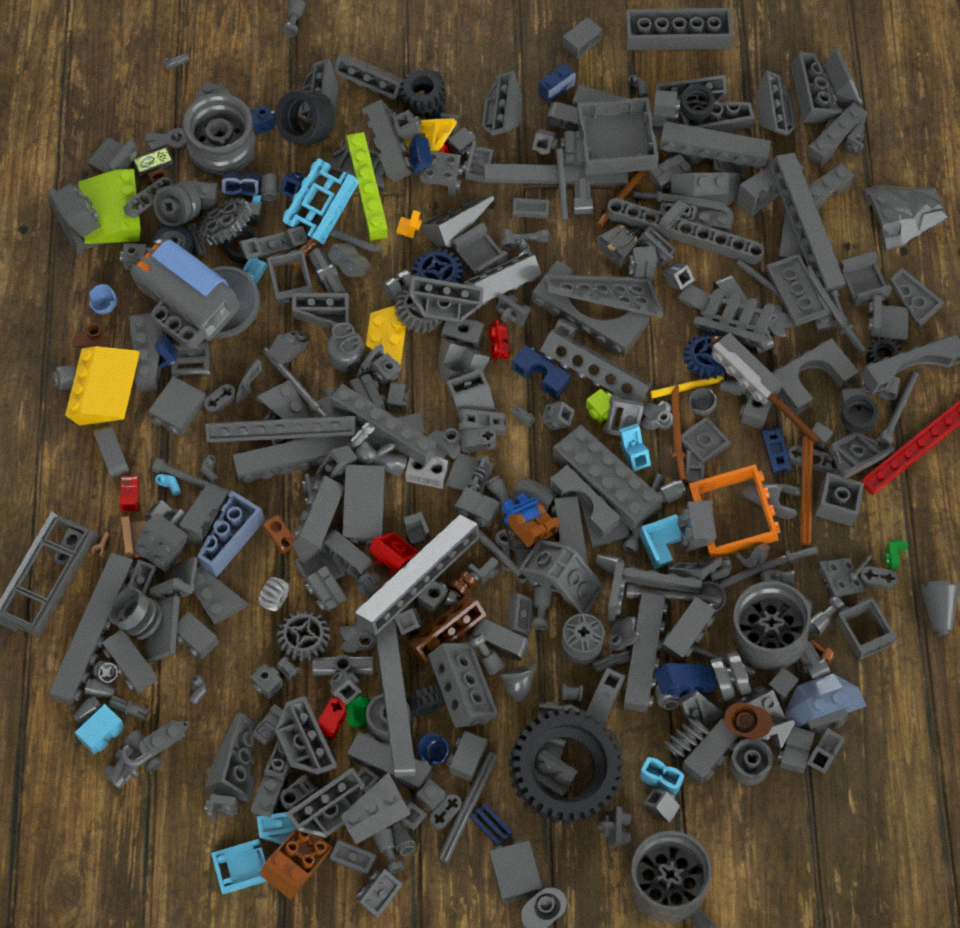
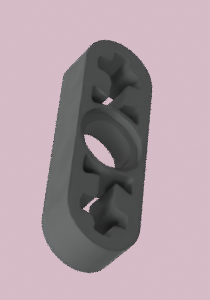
M792 446L788 451L790 462L802 467V446ZM813 449V456L820 459V463L813 464V470L824 473L828 472L834 475L840 472L837 465L835 468L831 467L832 462H835L831 454ZM795 452L799 453L798 458L794 457Z

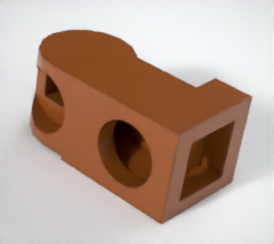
M278 514L263 523L264 532L267 536H270L282 554L294 548L292 545L294 538Z

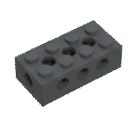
M470 643L441 644L428 655L454 727L484 726L499 715L475 651Z

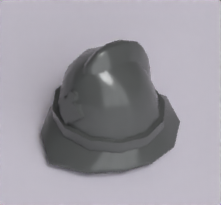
M521 666L498 674L505 685L507 693L515 701L522 702L528 696L536 666Z

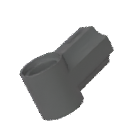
M579 179L574 182V214H592L593 201L590 197V181Z
M808 641L800 660L804 666L805 674H808L810 677L809 681L830 675L827 662L819 657L811 641Z

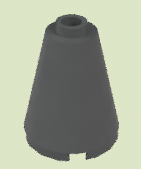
M930 581L928 586H924L923 583L920 584L921 594L932 631L937 632V636L949 635V632L953 631L960 583L956 582V585H951V581Z

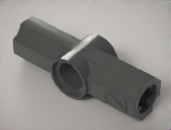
M323 248L312 250L309 258L315 268L319 283L324 285L327 293H345V289L339 280L338 272L334 264L330 263Z
M342 654L337 657L313 658L312 661L313 676H334L343 670L338 668L340 664L348 665L345 670L349 674L353 672L355 675H373V657H349Z

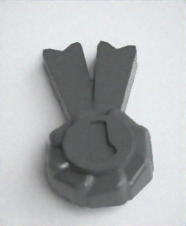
M181 128L171 129L167 134L145 133V142H150L148 147L151 152L167 145L177 149L184 147L187 143L185 132Z

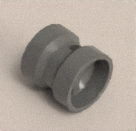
M98 661L92 669L93 676L96 679L107 683L115 680L118 673L116 666L107 661Z

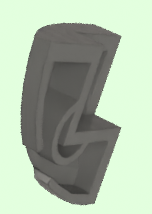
M378 344L368 353L361 363L355 379L370 374L372 363L384 355L383 345Z
M258 359L249 366L242 377L236 396V403L238 405L251 393L250 383L262 371L261 361Z

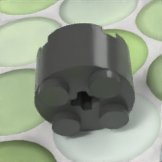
M744 739L735 746L730 758L729 768L732 775L746 786L762 782L768 776L772 766V751L765 742L758 739Z

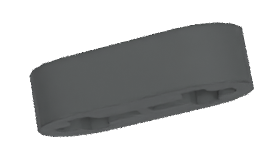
M679 200L663 216L659 226L667 231L682 216L688 205Z
M224 384L210 394L204 401L206 412L214 415L231 404L236 398L234 386ZM225 391H226L227 393L230 392L231 395H230V396H228V395H225V396H224V392H225ZM210 403H212V404H215V403H216V407L210 406L209 404H210Z
M867 566L862 569L859 579L865 586L890 590L895 587L898 576L889 569ZM867 573H870L872 577L871 580L867 579ZM886 576L890 577V583H887Z
M454 794L448 795L432 812L430 823L434 829H445L457 816L462 807V801L459 796ZM450 801L453 803L454 801H456L457 808L451 807V809L447 811V809L449 808L448 802ZM443 814H445L443 817V823L438 822L436 824L435 817L437 816L438 818H440Z

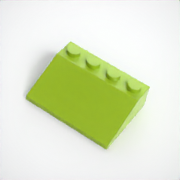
M134 169L113 170L79 181V188L92 201L93 205L91 207L99 214L100 218L98 221L101 224L99 228L84 237V244L140 242L141 228L139 216L135 218L128 217L123 210L125 204L137 195Z

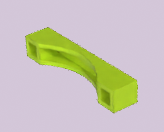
M365 133L346 135L350 161L356 179L359 181L358 188L369 240L375 241L388 238V228Z

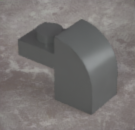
M163 500L154 502L144 517L149 520L158 513L179 528L186 513L181 509L173 510Z
M827 728L807 764L825 774L846 738Z

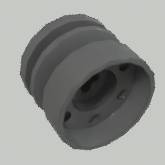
M134 587L120 592L109 610L110 621L138 640L146 639L152 635L161 623L163 609L160 604L148 598L143 592Z
M586 613L576 614L570 617L563 627L562 651L567 659L576 664H589L595 661L602 651L604 627L592 615Z

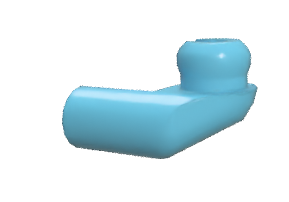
M158 474L156 476V483L170 488L173 496L181 494V489L174 476L167 474Z

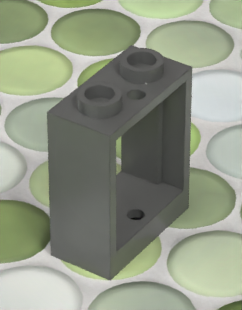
M292 250L288 254H273L270 258H267L277 305L292 302L293 293H313L303 251ZM300 261L306 287L279 292L274 267Z
M873 598L869 600L862 599L856 603V606L851 608L845 607L838 612L836 623L858 660H862L894 644L896 636ZM868 611L882 636L860 646L846 621Z

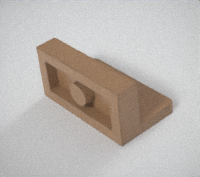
M129 516L121 517L126 557L133 560L144 558L134 550L146 521L131 523Z

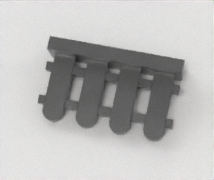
M716 289L713 295H708V300L710 301L706 310H702L700 313L702 317L696 316L693 322L697 330L706 333L711 332L712 335L718 333L721 337L726 336L730 332L742 344L762 350L766 349L768 343L765 335L769 336V325L772 319H776L778 316L775 313L776 308L772 303H768L763 309H760L756 299L751 298L746 304L741 303V296L737 293L732 294L730 299H725V293L722 289ZM725 304L726 308L722 316L717 315L721 305ZM738 309H742L743 312L739 321L734 320ZM755 314H759L760 317L756 326L751 325Z

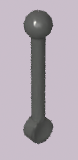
M869 554L860 567L850 574L851 580L857 579L860 571L873 558L872 555Z

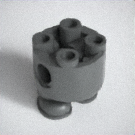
M338 323L333 326L332 336L327 343L329 364L338 373L345 374L357 370L365 359L363 339L354 331L351 324Z

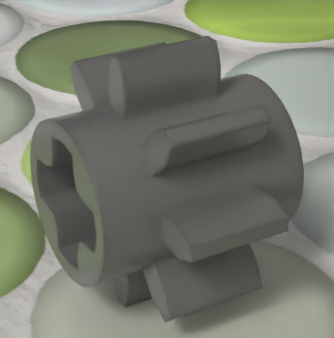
M366 572L357 580L359 585L356 589L361 595L366 593L368 596H371L380 588L378 585L380 579L375 573L370 575Z

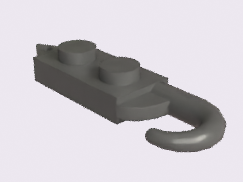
M174 719L142 739L138 746L141 756L134 760L127 757L126 752L129 749V745H126L121 751L122 761L130 767L142 765L186 736L185 732L190 722L175 721Z

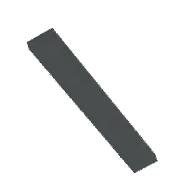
M484 164V182L559 184L557 165ZM564 165L566 184H574L579 179L590 181V185H627L628 172L585 175L584 166Z
M356 415L205 423L207 443L351 436L357 433Z

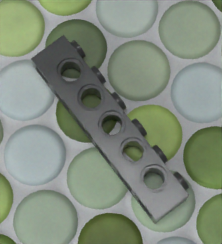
M555 329L550 331L540 350L546 358L550 360L556 359L562 367L566 369L571 368L577 371L576 374L578 376L593 380L592 383L594 385L609 389V393L613 396H621L626 400L642 403L652 385ZM559 346L566 348V355L559 353ZM576 355L582 357V364H577L575 362ZM592 364H595L599 367L598 374L592 372ZM608 374H613L616 377L615 383L608 381ZM624 383L631 384L632 392L625 391Z

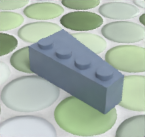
M232 490L227 503L224 504L221 510L222 513L218 521H215L211 534L208 535L197 556L200 565L215 577L223 571L265 521L260 507Z

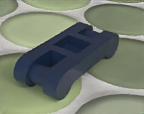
M780 426L774 427L771 430H767V428L761 429L760 434L768 456L771 473L777 474L783 470L785 472L791 471V462ZM782 459L783 463L777 464L776 460Z

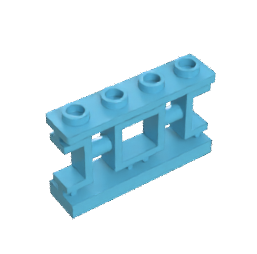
M318 158L311 165L309 175L303 179L301 189L294 195L290 208L284 212L282 221L292 228L297 227L299 222L311 227L307 235L324 245L359 181L344 171L339 179L328 174L331 165ZM320 175L327 178L323 187L316 184ZM334 182L341 186L337 195L329 191ZM318 190L329 196L321 211L310 206ZM302 206L309 210L305 219L298 216ZM316 214L323 217L319 226L311 223Z

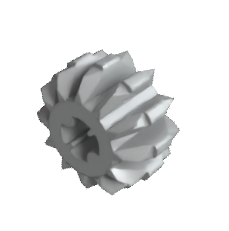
M271 577L266 581L265 586H263L260 592L259 604L267 610L277 611L282 607L288 596L289 584L280 578Z

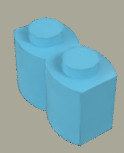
M648 757L641 769L639 778L647 785L658 787L660 790L670 792L676 796L683 783L684 775L678 769L666 767L660 760Z

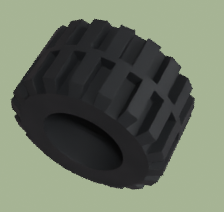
M420 68L416 72L414 70L411 71L410 75L406 74L405 79L401 81V100L405 110L414 113V116L421 115V118H425V115L433 116L432 113L437 114L439 109L442 110L443 104L446 101L445 85L441 75L436 74V71L432 70L430 72L429 69L421 70ZM425 90H427V91L430 92V93L427 94V95H417V94H416V93L419 92V91H425Z

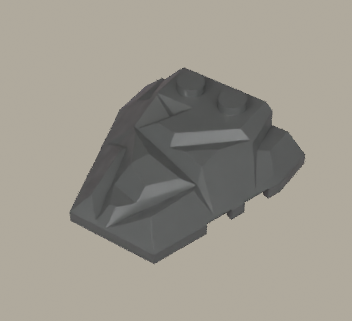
M876 185L861 189L866 206L872 205L881 226L879 237L885 251L905 246L912 238H918L922 232L927 229L931 230L948 218L935 187Z

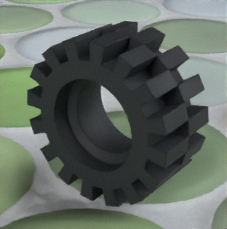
M878 337L876 341L873 340L869 345L866 360L869 363L880 362L882 359L877 355V352L880 350L887 351L891 354V357H894L902 352L901 346H897L898 342L896 340L892 342L893 338L889 337V340H886V337H883L881 340Z
M428 686V688L424 687L422 690L418 689L416 693H411L406 699L413 717L426 716V714H431L433 711L436 712L438 708H442L445 705V700L439 686Z

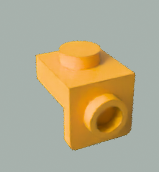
M413 210L411 220L401 217L396 233L414 238L415 231H419L422 220L419 219L421 212Z

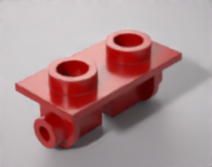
M496 320L488 330V337L491 341L490 352L493 355L494 362L499 357H502L503 360L509 359L511 355L509 343L503 342L508 341L507 327L505 324H499L498 320Z

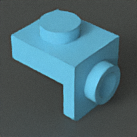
M248 259L243 271L249 274L254 282L258 284L268 265L259 259Z

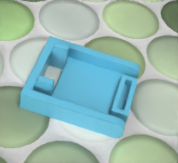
M259 839L211 853L222 895L267 882V880L259 875L266 862L262 847L253 849L261 845ZM227 862L231 877L223 880L219 864Z

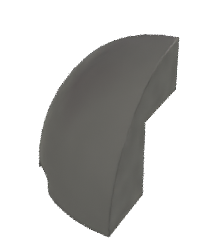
M442 338L438 354L440 377L446 384L448 380L480 369L483 370L490 357L476 349L465 347L462 343Z

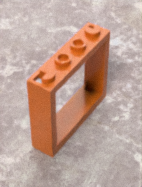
M756 464L689 483L693 501H702L701 493L754 479L770 530L767 533L718 547L713 542V544L707 545L710 557H722L754 548L764 542L767 544L779 540L778 533H781L778 521L774 522L772 516L775 515L773 505L768 504L767 499L770 498L767 487L763 488L764 476L761 470L758 471Z

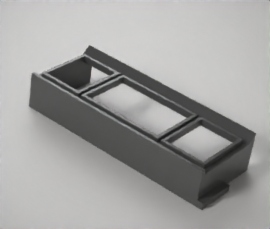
M51 511L0 598V625L15 632L20 629L40 638L98 537V533L58 516ZM55 525L65 529L71 528L83 534L74 551L47 540ZM43 546L70 557L47 598L20 586ZM16 592L43 604L33 623L5 612Z

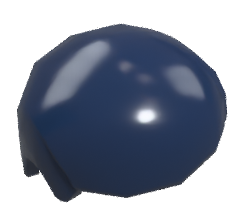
M429 733L418 742L417 752L422 760L427 761L431 765H439L444 763L449 757L450 745L443 736Z

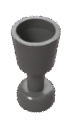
M289 0L287 15L290 19L289 23H285L282 28V32L285 35L291 37L297 35L298 27L295 24L296 20L301 18L306 7L304 1Z
M542 586L535 587L533 589L534 607L538 609L537 617L532 619L531 627L536 630H546L549 628V621L545 619V609H548L550 606L553 591L547 590Z
M832 596L828 601L829 607L824 612L819 611L811 617L809 630L813 634L820 636L829 625L831 615L845 608V604L838 597Z
M482 632L473 637L469 643L472 647L479 648L484 656L482 658L484 667L488 675L491 676L502 670L506 665L496 652L489 651L484 643L487 637Z
M136 730L124 740V744L129 745V748L134 750L136 755H141L138 746L140 741L144 739V736L140 730ZM155 756L148 760L146 764L147 771L149 773L155 772L164 763L163 759Z
M383 829L372 835L379 851L385 853L389 864L386 865L385 869L390 874L402 871L404 869L403 862L400 860L396 861L393 852L395 842L392 829Z

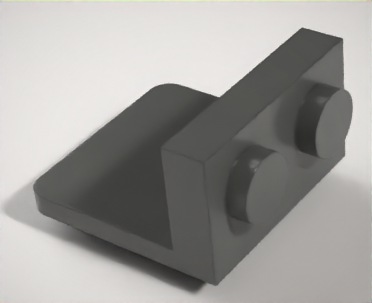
M107 138L89 159V165L102 173L127 169L138 155L136 144L129 140L125 145H122L111 138Z
M430 151L432 164L421 171L420 182L448 186V196L456 197V191L460 190L461 187L459 176L463 175L464 164H461V155Z
M874 295L873 301L869 302L868 313H871V318L868 319L870 338L877 339L880 337L882 339L886 337V340H889L890 337L894 341H906L908 338V308L882 305V296Z
M765 686L754 688L752 693L739 696L735 699V702L730 704L731 706L740 702L761 707L768 711L772 721L785 717L774 690Z

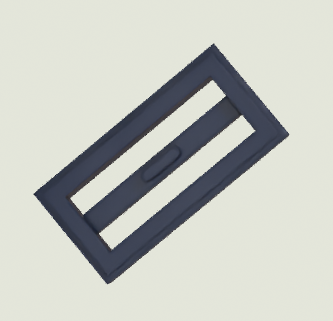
M486 803L470 816V819L496 846L501 845L513 834V831ZM484 811L503 829V831L506 833L505 835L483 813ZM478 816H480L493 829V831L501 838L500 840H498L479 821V819L477 818Z

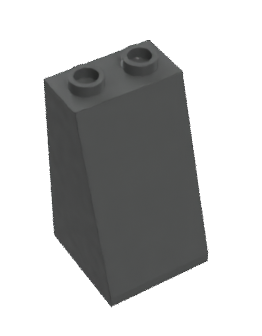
M346 465L343 536L355 546L366 545L370 547L375 537L383 535L386 487L385 466Z

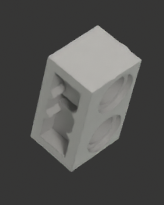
M409 457L405 473L406 482L443 489L448 472V460L442 457H433L425 467ZM415 466H421L422 468H421V469H415L414 467H415ZM438 469L441 472L434 473L433 470Z

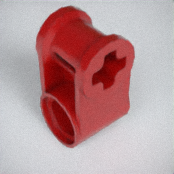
M340 698L331 699L317 721L322 734L331 739L336 737L347 715L345 703ZM338 707L341 708V710H337L336 712H334V709H338Z

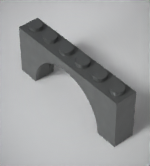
M557 260L546 275H572L573 269ZM543 279L532 291V301L536 306L543 307L551 315L558 316L561 319L564 318L579 326L578 329L584 335L591 336L599 344L606 345L614 353L621 354L624 357L649 325L650 315L632 311L612 320H598L587 317L572 305L568 297L548 293Z

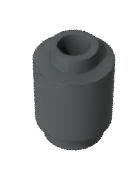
M267 173L261 177L260 194L263 200L274 201L278 196L279 178L273 173Z
M673 480L659 487L657 494L662 497V503L668 505L682 498L686 494V488L681 480Z

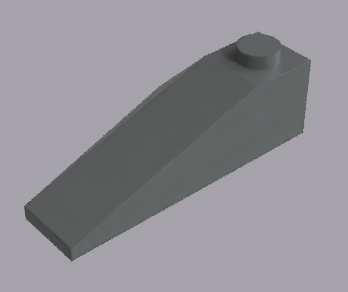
M481 196L463 204V208L448 210V215L434 216L421 223L420 230L435 246L450 247L453 245V240L467 231L494 200V197Z

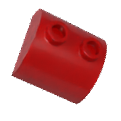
M395 532L375 537L369 548V552L375 556L374 562L381 566L385 564L390 568L388 572L392 576L397 574L400 569L419 553V551Z

